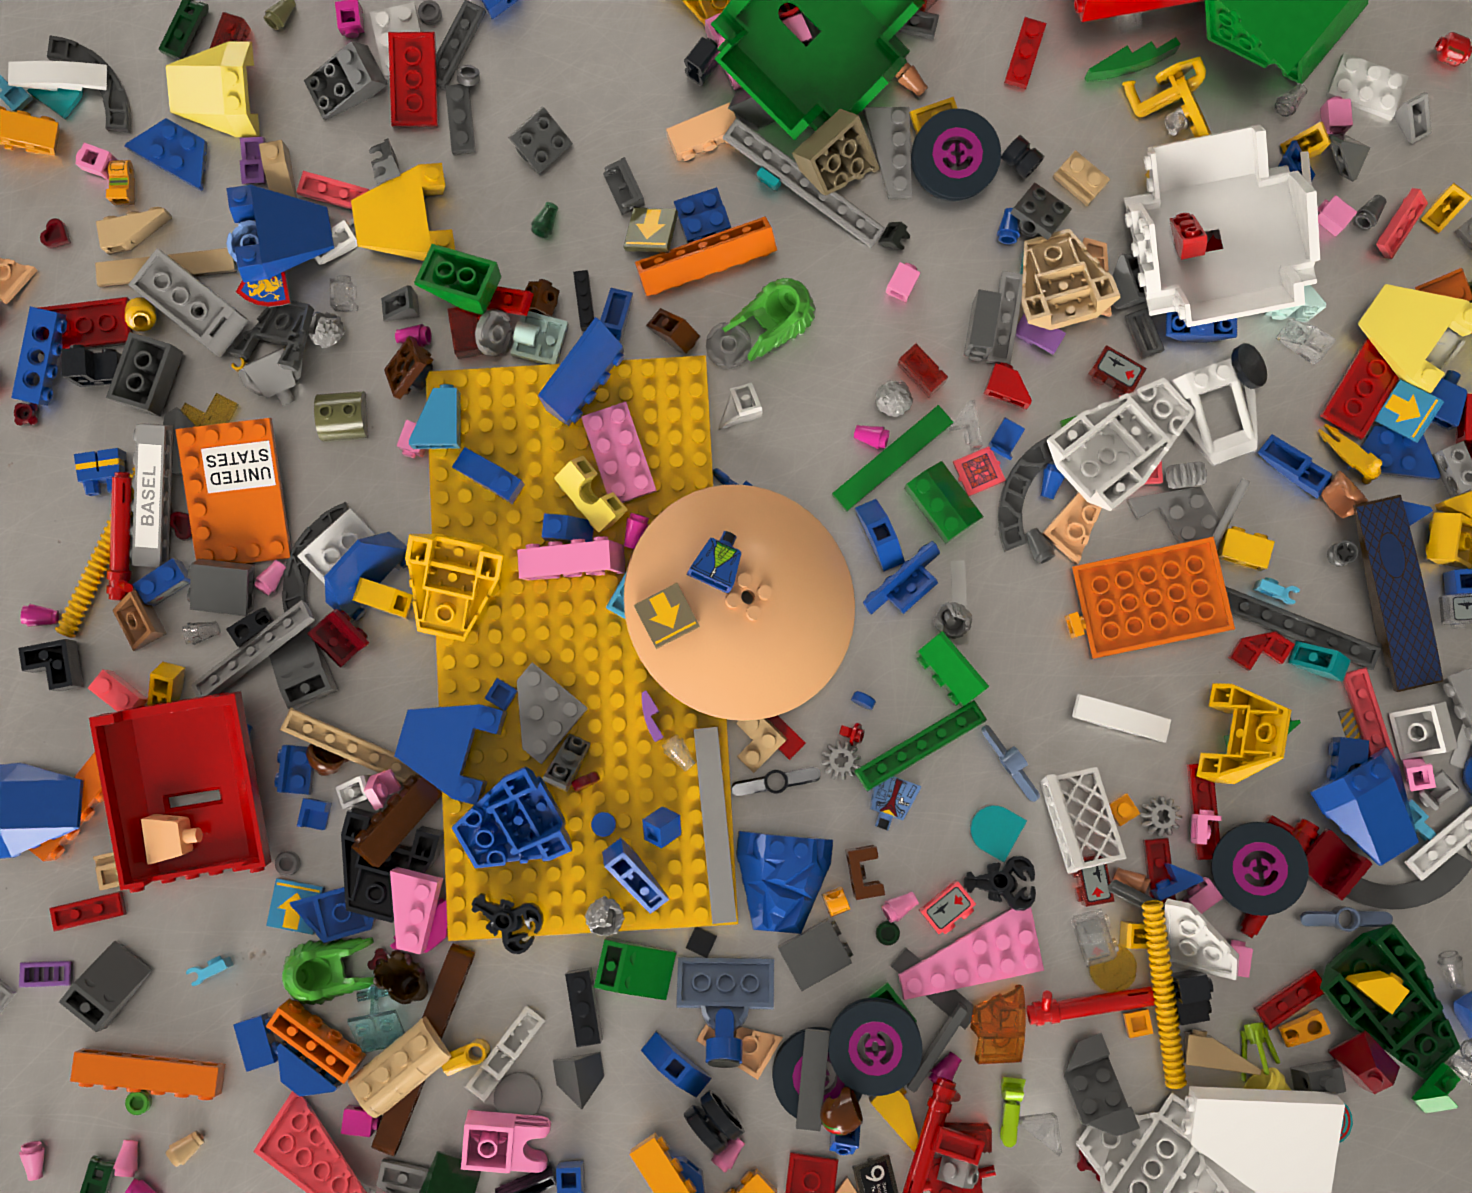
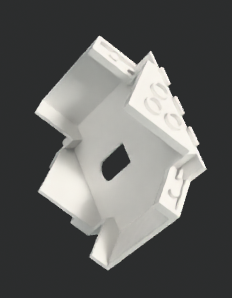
M1259 124L1148 147L1147 156H1144L1145 169L1149 170L1150 178L1146 179L1148 193L1124 198L1127 211L1125 222L1127 228L1130 227L1133 243H1131L1133 257H1137L1140 270L1138 282L1139 286L1144 288L1149 316L1178 311L1179 319H1183L1186 326L1191 327L1305 305L1304 286L1317 283L1314 264L1315 261L1320 260L1317 193L1299 171L1290 172L1288 165L1268 168L1266 130ZM1180 213H1190L1195 216L1205 232L1219 229L1223 249L1205 252L1203 256L1181 260L1174 248L1175 243L1170 226V218H1175Z

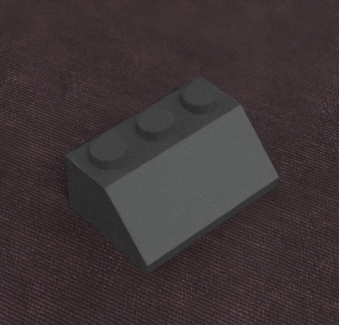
M129 332L106 398L136 410L161 417L183 351L172 344Z

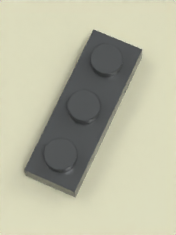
M461 84L446 85L452 153L476 152L469 86Z

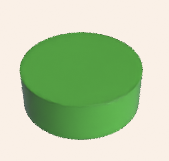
M146 1090L131 1092L125 1100L127 1111L133 1115H141L147 1112L152 1105V1097Z

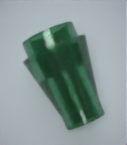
M546 202L543 209L531 222V231L536 236L547 238L548 235L552 234L558 207L551 202Z

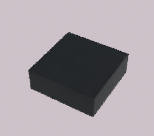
M695 927L686 945V949L707 958L717 935L701 927Z

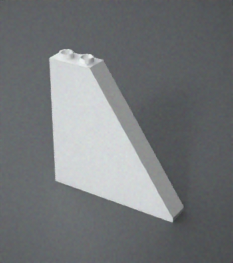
M1190 1086L1189 1095L1185 1097L1186 1117L1182 1120V1132L1187 1136L1191 1145L1256 1193H1331L1345 1104L1336 1092Z

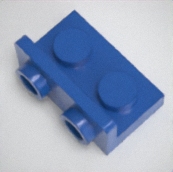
M282 745V749H279L277 762L280 763L279 773H276L274 781L277 792L311 795L314 769L310 766L306 756L308 747Z

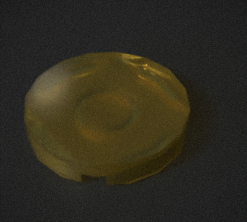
M1116 943L1106 944L1110 956L1102 960L1088 962L1089 975L1100 989L1108 992L1123 991L1129 988L1135 981L1137 962L1127 948Z

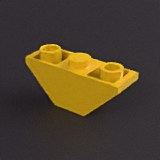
M360 577L352 600L407 619L414 599L412 594Z

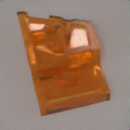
M1021 984L1014 986V990L1004 995L999 993L990 1000L983 1001L974 1006L970 1028L978 1037L974 1057L978 1064L1022 1062L1025 1042L1026 1008L1024 987Z

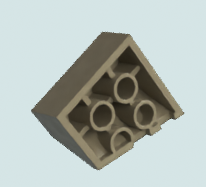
M839 109L792 152L799 170L825 196L847 186V183L854 179L864 178L865 174L870 171L876 172L880 170L859 115L843 109Z

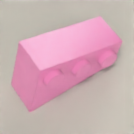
M396 867L390 871L396 947L400 950L421 954L427 949L443 878Z

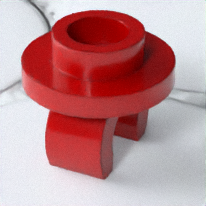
M856 723L853 729L842 725L839 735L850 738V746L855 747L858 743L862 742L865 731L859 723Z

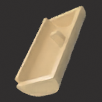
M425 1016L384 1051L374 1057L361 1070L348 1079V1084L363 1110L371 1117L377 1118L386 1113L449 1061L451 1054Z

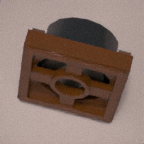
M412 336L407 337L384 369L393 397L400 400L403 395H408L411 390L416 392L423 390L426 386L428 373L433 370L431 353L420 347L417 339Z

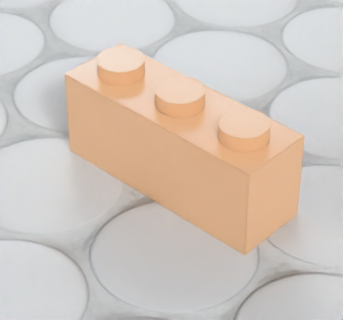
M730 102L666 129L667 138L677 161L690 160L697 153L712 151L717 145L726 142L722 138L736 119L734 112L728 109Z

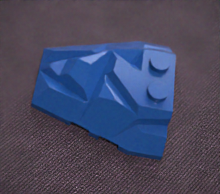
M527 766L504 776L452 826L453 832L474 868L504 866L506 862L520 861V864L528 863L532 859L550 861L571 852L573 849L570 836L565 829L566 821L543 779L540 776L536 777L534 772Z
M738 831L736 856L741 869V878L745 887L746 901L753 930L802 933L831 865L832 839Z

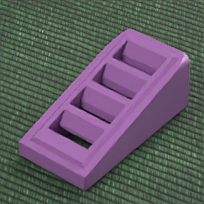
M72 961L21 962L19 987L70 986ZM59 966H64V980L59 981ZM30 967H34V981H29ZM39 967H44V981H39ZM49 967H54L53 981H49Z

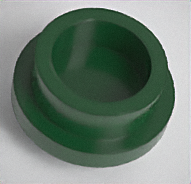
M884 921L878 925L876 937L883 945H893L900 937V930L895 923Z

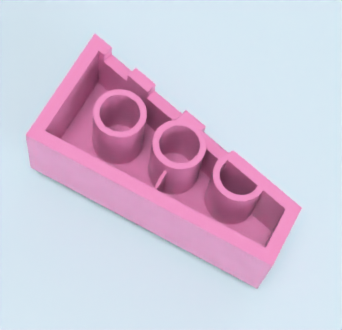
M605 536L594 537L592 542H585V539H573L571 544L564 545L561 541L549 542L546 547H540V544H528L526 549L517 550L519 578L524 580L560 578L561 574H563V577H581L582 572H586L587 575L597 576L605 575V570H610L617 574L626 573L624 545L608 540V537Z

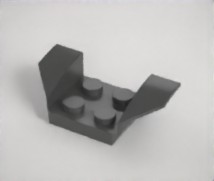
M1102 1033L1078 1042L1066 1069L1064 1080L1081 1124L1092 1126L1118 1137L1140 1129L1132 1107H1128L1109 1060V1050Z

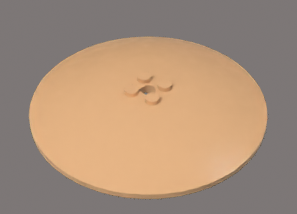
M720 485L709 487L682 497L668 506L652 521L638 540L627 567L624 583V611L627 628L640 660L659 685L685 705L713 717L741 721L760 720L783 714L802 705L815 696L836 673L848 650L855 620L854 588L847 563L839 546L822 523L808 510L781 494L755 486ZM723 531L736 535L737 538L733 547L741 551L734 586L729 594L686 575L708 540L714 538L719 541ZM678 583L700 627L656 649L634 605ZM746 591L752 595L753 600L751 604H746L742 601L741 595L743 592Z

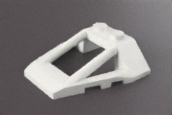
M1231 358L1184 374L1169 382L1186 401L1191 399L1193 409L1196 411L1195 417L1200 434L1191 421L1188 422L1183 431H1186L1195 442L1194 445L1212 466L1257 450L1258 434L1255 389H1250L1243 385V394L1241 381L1236 375L1239 372L1237 367L1233 368ZM1230 385L1243 430L1212 441L1199 395Z

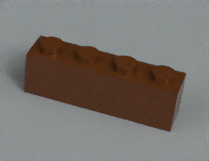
M416 774L415 776L411 775L403 783L404 788L400 793L392 795L387 801L388 806L383 812L379 811L371 819L370 822L372 824L367 830L360 831L354 838L356 842L351 847L371 866L380 867L442 796V792L421 775Z

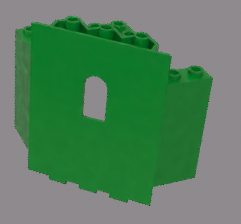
M729 0L730 2L723 12L711 23V26L725 39L717 48L720 53L715 57V60L796 140L809 125L816 131L839 109L858 115L907 63L905 56L910 52L895 34L925 2L923 0ZM791 3L797 6L821 31L807 47L780 20L778 12L783 4Z
M1205 0L1207 40L1263 68L1271 64H1277L1282 70V76L1302 85L1368 5V0Z

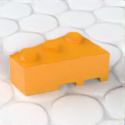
M0 106V144H5V149L13 150V146L25 148L27 152L55 155L60 132L59 122H55V119L47 116H41V118L33 117L30 113L21 110L16 112L7 111L5 107Z

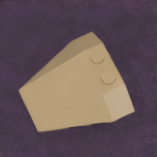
M1070 229L1053 233L1049 240L1040 236L1024 241L1021 305L1028 324L1054 330L1094 319L1120 298V293L1113 276L1100 266V262L1096 257L1093 258L1088 253L1087 247Z

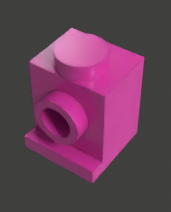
M344 0L335 2L337 26L341 35L353 39L359 37V33H364L363 9L359 1Z

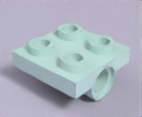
M528 311L527 316L521 315L520 321L516 324L513 336L514 343L510 354L545 365L557 364L568 328V321Z

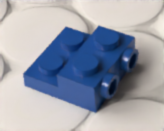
M717 187L674 201L687 244L731 228Z

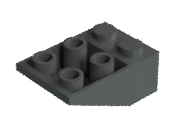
M350 41L304 80L324 120L372 98L388 85L369 47L354 41Z
M311 626L304 628L269 655L279 690L288 709L301 708L338 691L319 645L307 634L312 629Z
M114 941L73 983L59 1003L93 1031H101L110 1025L151 973L152 969L117 941Z

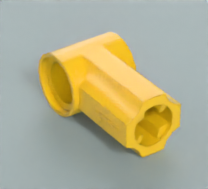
M479 1038L450 1051V1060L441 1066L443 1072L449 1076L472 1065L480 1064L490 1054L489 1043ZM473 1046L481 1048L482 1057H477L473 1054Z

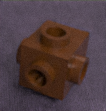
M545 279L529 281L525 290L534 294L529 311L552 316L558 302L560 290L553 287L552 282Z

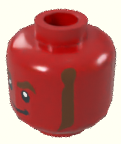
M1450 32L1445 37L1441 36L1435 45L1437 59L1453 67L1466 63L1472 53L1471 40L1455 32Z

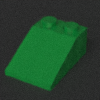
M432 244L414 284L463 310L483 315L487 311L500 282L501 274L495 261Z

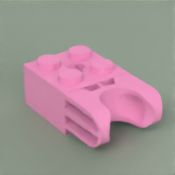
M468 1110L464 1124L461 1169L510 1173V1171L543 1172L548 1164L545 1152L531 1148L526 1142L535 1138H545L551 1130V1121L544 1116Z

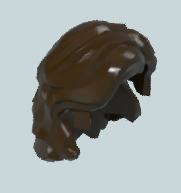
M395 950L391 954L386 955L387 960L380 959V964L373 971V984L376 987L388 990L390 998L400 1004H410L412 1001L425 999L429 988L425 971L418 963L413 961L409 953L404 954L400 950Z

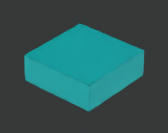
M763 167L758 170V180L774 191L780 188V179Z

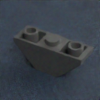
M569 734L544 774L543 780L568 792L591 743Z

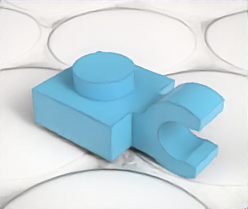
M0 75V88L2 89L0 98L14 112L22 110L33 100L22 87L8 86V82Z
M1265 577V579L1255 582L1254 591L1274 599L1278 598L1289 605L1296 602L1289 598V592L1299 593L1300 591L1296 586L1282 587L1278 585L1279 582L1272 578Z
M1409 799L1408 802L1416 833L1422 840L1430 841L1436 833L1424 822L1429 816L1412 799Z
M220 955L207 962L208 967L201 968L195 966L188 969L186 974L193 972L198 974V979L191 983L192 986H196L205 979L234 964L231 957L222 959Z

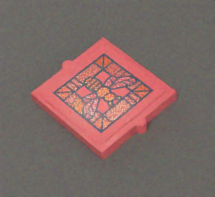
M989 446L953 461L959 475L958 481L962 482L968 496L1006 481L999 466L1000 461H997L993 450Z

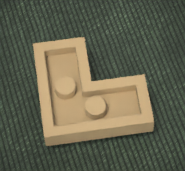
M767 718L747 721L739 720L736 723L753 740L737 756L753 773L787 740Z

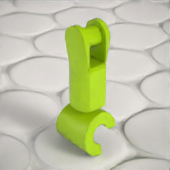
M1002 1077L1001 1094L1004 1104L1000 1138L1006 1147H1013L1017 1142V1127L1020 1113L1019 1102L1023 1100V1088L1026 1079Z

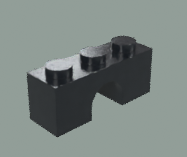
M592 967L568 971L565 977L576 1047L600 1044L603 1040L600 1016L597 1014Z

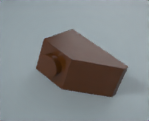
M662 308L656 312L646 325L673 348L685 354L694 347L696 341L700 338V335L685 319Z

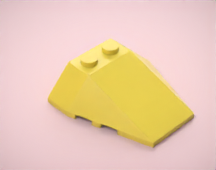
M228 41L166 65L170 113L235 137H260L258 113H250L246 66H254L252 42Z

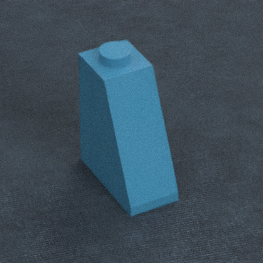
M442 384L440 388L432 389L409 439V445L413 449H461V393L457 388H454V385Z

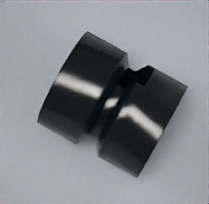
M1019 135L1003 152L1001 159L1009 166L1015 165L1016 172L1026 179L1039 166L1045 156L1036 148L1030 149V142L1022 135Z

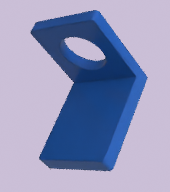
M1004 417L989 442L990 449L1011 460L1013 458L1011 452L1025 428Z

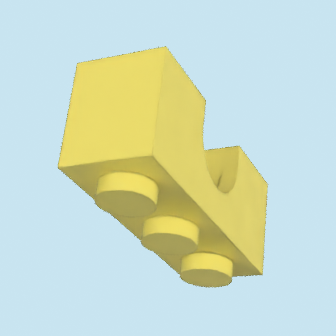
M580 456L570 460L554 479L559 484L561 490L574 502L575 507L588 519L590 525L600 533L612 527L628 510L614 492L600 498L595 496L591 489V482L598 473L584 456Z

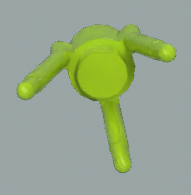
M1263 1022L1243 1025L1245 1031H1240L1242 1057L1247 1060L1248 1040L1250 1044H1257L1264 1073L1268 1075L1269 1069L1262 1043L1266 1041L1276 1064H1280L1277 1052L1269 1037L1267 1027L1264 1028ZM1241 1072V1080L1243 1082L1246 1081V1073Z

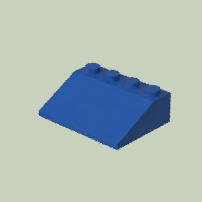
M594 318L538 394L546 411L567 426H570L572 422L576 423L583 414L582 408L586 403L590 404L597 395L596 389L600 384L603 386L608 381L611 375L609 373L614 365L617 367L625 356L623 354V345L598 318Z

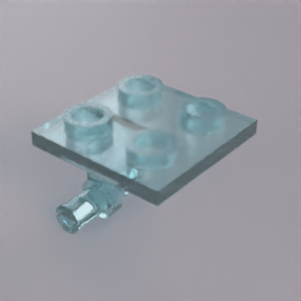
M373 986L370 990L357 992L358 1002L371 999L369 1015L349 1018L347 1022L357 1045L364 1053L387 1048L405 1033L396 1009L379 1013L378 999L389 996L388 990H382Z

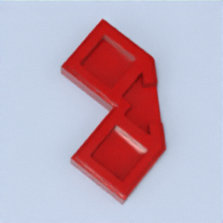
M1276 631L1240 638L1228 658L1247 671H1250L1261 653L1277 663L1283 664L1295 644Z

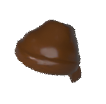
M310 744L306 750L310 766L321 776L335 774L343 763L349 761L314 744Z

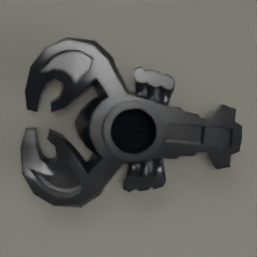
M1013 856L1010 858L1002 871H999L1001 863L998 862L987 865L988 874L975 877L972 872H967V877L964 878V887L967 888L969 893H972L974 888L989 892L988 899L995 902H1002L1001 895L1005 898L1009 907L1015 911H1024L1030 908L1035 901L1036 890L1034 886H1031L1028 896H1024L1027 886L1017 892L1015 896L1012 894L1018 887L1017 880L1012 875V872L1023 881H1027V877L1024 876L1023 872L1028 873L1031 882L1035 879L1034 865L1023 856Z
M483 893L477 895L472 902L473 908L471 910L474 913L481 911L490 920L486 925V929L491 934L497 936L498 931H502V943L505 949L512 954L526 952L535 939L534 936H531L527 941H523L522 938H526L528 933L522 932L512 935V932L522 928L524 922L530 930L533 927L532 921L535 923V934L542 929L543 913L540 907L534 903H524L514 909L512 908L514 906L513 902L501 899L500 905L486 901V894Z

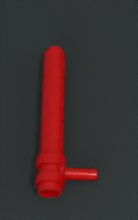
M115 472L114 476H112L109 570H107L109 585L106 586V593L109 594V599L122 600L133 590L132 584L129 583V580L132 579V571L129 570L132 477H129V472Z
M1273 815L1267 822L1279 826L1293 835L1302 846L1304 852L1310 848L1312 840L1315 841L1319 835L1317 833L1319 827L1303 818L1294 827ZM1275 870L1271 872L1263 885L1269 884L1274 880L1276 876ZM1247 913L1240 924V932L1250 938H1253L1254 935L1257 936L1269 915L1259 916Z
M1149 986L1056 1001V999H1052V993L1046 990L1042 994V1002L1036 1001L1032 1002V1005L1026 1006L1027 1017L1030 1025L1043 1026L1046 1022L1056 1024L1060 1023V1020L1150 1007L1155 1005L1154 1001L1156 998L1153 997L1155 991Z
M938 1077L937 1081L933 1083L931 1089L933 1094L929 1096L927 1102L928 1111L902 1193H923L935 1155V1152L930 1148L938 1125L944 1126L946 1116L950 1113L953 1105L951 1102H958L961 1099L960 1094L955 1089L956 1083L949 1079Z

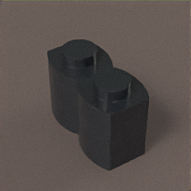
M701 37L684 59L687 77L700 86L705 83L719 64L715 60V57L719 54L717 50L718 45L712 39Z

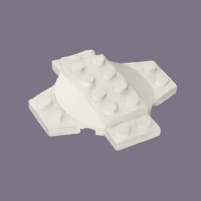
M1173 1093L1169 1095L1159 1112L1144 1115L1135 1114L1140 1129L1117 1137L1092 1126H1087L1076 1143L1100 1176L1103 1193H1230L1214 1171L1207 1166L1204 1154L1191 1145L1187 1136L1183 1134L1182 1120L1186 1117L1185 1101Z

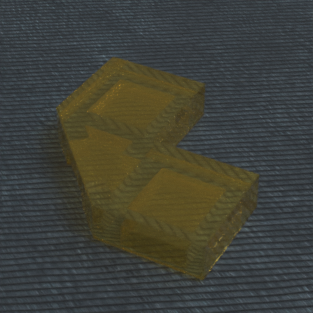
M216 393L205 413L187 403H184L181 411L196 427L229 423L239 404Z

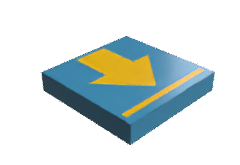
M1400 379L1376 416L1375 422L1418 443L1444 401Z
M276 878L266 926L314 935L315 932L290 906V902L324 893L325 887Z

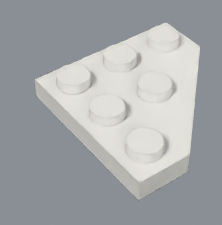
M1167 899L1164 914L1166 922L1164 924L1167 926L1165 931L1168 933L1166 939L1169 941L1167 946L1170 948L1168 954L1171 956L1169 961L1172 963V966L1236 980L1239 970V954L1193 904Z

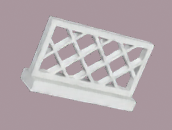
M1097 767L1061 775H1047L1042 779L1040 785L1068 874L1081 869L1126 859ZM1092 774L1095 782L1092 789L1080 783L1083 776ZM1067 780L1075 785L1070 794L1061 789L1059 781ZM1077 787L1089 793L1085 803L1073 797ZM1092 796L1101 801L1102 808L1100 812L1088 806ZM1070 801L1082 807L1077 817L1068 811L1067 806ZM1084 810L1097 816L1092 826L1080 819ZM1099 819L1108 823L1109 831L1107 835L1095 828ZM1077 823L1089 830L1084 840L1075 833L1074 829ZM1092 832L1104 839L1099 849L1087 842ZM1107 842L1116 847L1118 855L1109 856L1102 851ZM1084 847L1096 853L1093 861L1084 862L1081 853Z

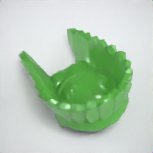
M781 278L764 286L762 291L756 295V298L722 329L724 332H727L752 316L758 320L761 327L766 331L758 337V341L748 354V360L752 362L757 356L762 357L765 353H770L773 347L778 348L790 338H796L798 333L803 334L806 327L811 326V321L815 318L814 311L816 308L808 289L800 281L792 278Z
M359 937L355 939L350 938L345 941L339 939L323 943L321 940L316 943L309 940L306 944H299L285 958L282 972L284 988L294 1000H298L304 1005L306 1003L309 1005H322L325 1001H332L335 997L370 988L374 977L346 978L342 957L353 955L354 952L370 946L374 942L373 938L370 937L363 940Z

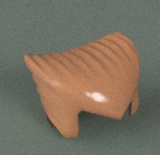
M1342 471L1336 472L1333 479L1321 493L1323 500L1329 508L1343 519L1354 515L1353 505L1368 502V499Z

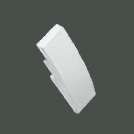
M66 61L8 62V86L57 91V88L82 91V88L106 90L107 65Z
M353 218L349 221L343 220L331 228L334 249L315 257L319 265L358 247Z
M1077 694L1072 714L1073 718L1165 743L1172 721L1158 715Z
M526 1006L465 1088L484 1103L545 1020Z

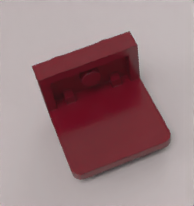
M334 609L307 634L341 668L359 650L366 647L369 641L367 640V634L361 628H355L350 622L351 618L345 611Z
M1325 829L1305 852L1309 876L1325 892L1341 901L1344 900L1373 865L1368 858L1352 851L1330 829Z

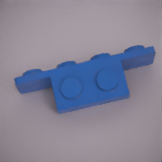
M934 541L922 546L912 559L905 561L895 574L887 577L877 590L867 595L863 604L870 614H873L887 600L904 614L938 584L937 579L924 568L940 554Z

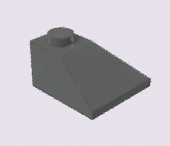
M1133 254L1120 255L1112 275L1120 293V298L1113 303L1116 309L1130 308L1146 302L1144 288L1140 287L1138 282L1140 270L1137 257H1133Z

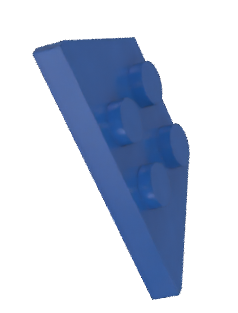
M165 118L125 144L129 151L196 189L203 190L202 177L206 166L205 155L207 154L208 144L203 138Z
M1375 425L1368 432L1364 443L1360 445L1368 454L1371 452L1382 460L1381 474L1432 480L1440 479L1439 470L1424 435L1416 443L1385 426ZM1348 465L1347 471L1359 472L1355 467L1352 468Z
M344 887L290 902V906L302 917L304 922L316 933L323 943L371 930L374 918L346 911Z

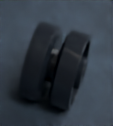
M709 1090L700 1098L702 1108L692 1105L684 1112V1117L699 1139L714 1154L720 1155L728 1148L726 1137L731 1140H737L745 1131L732 1110L712 1090Z

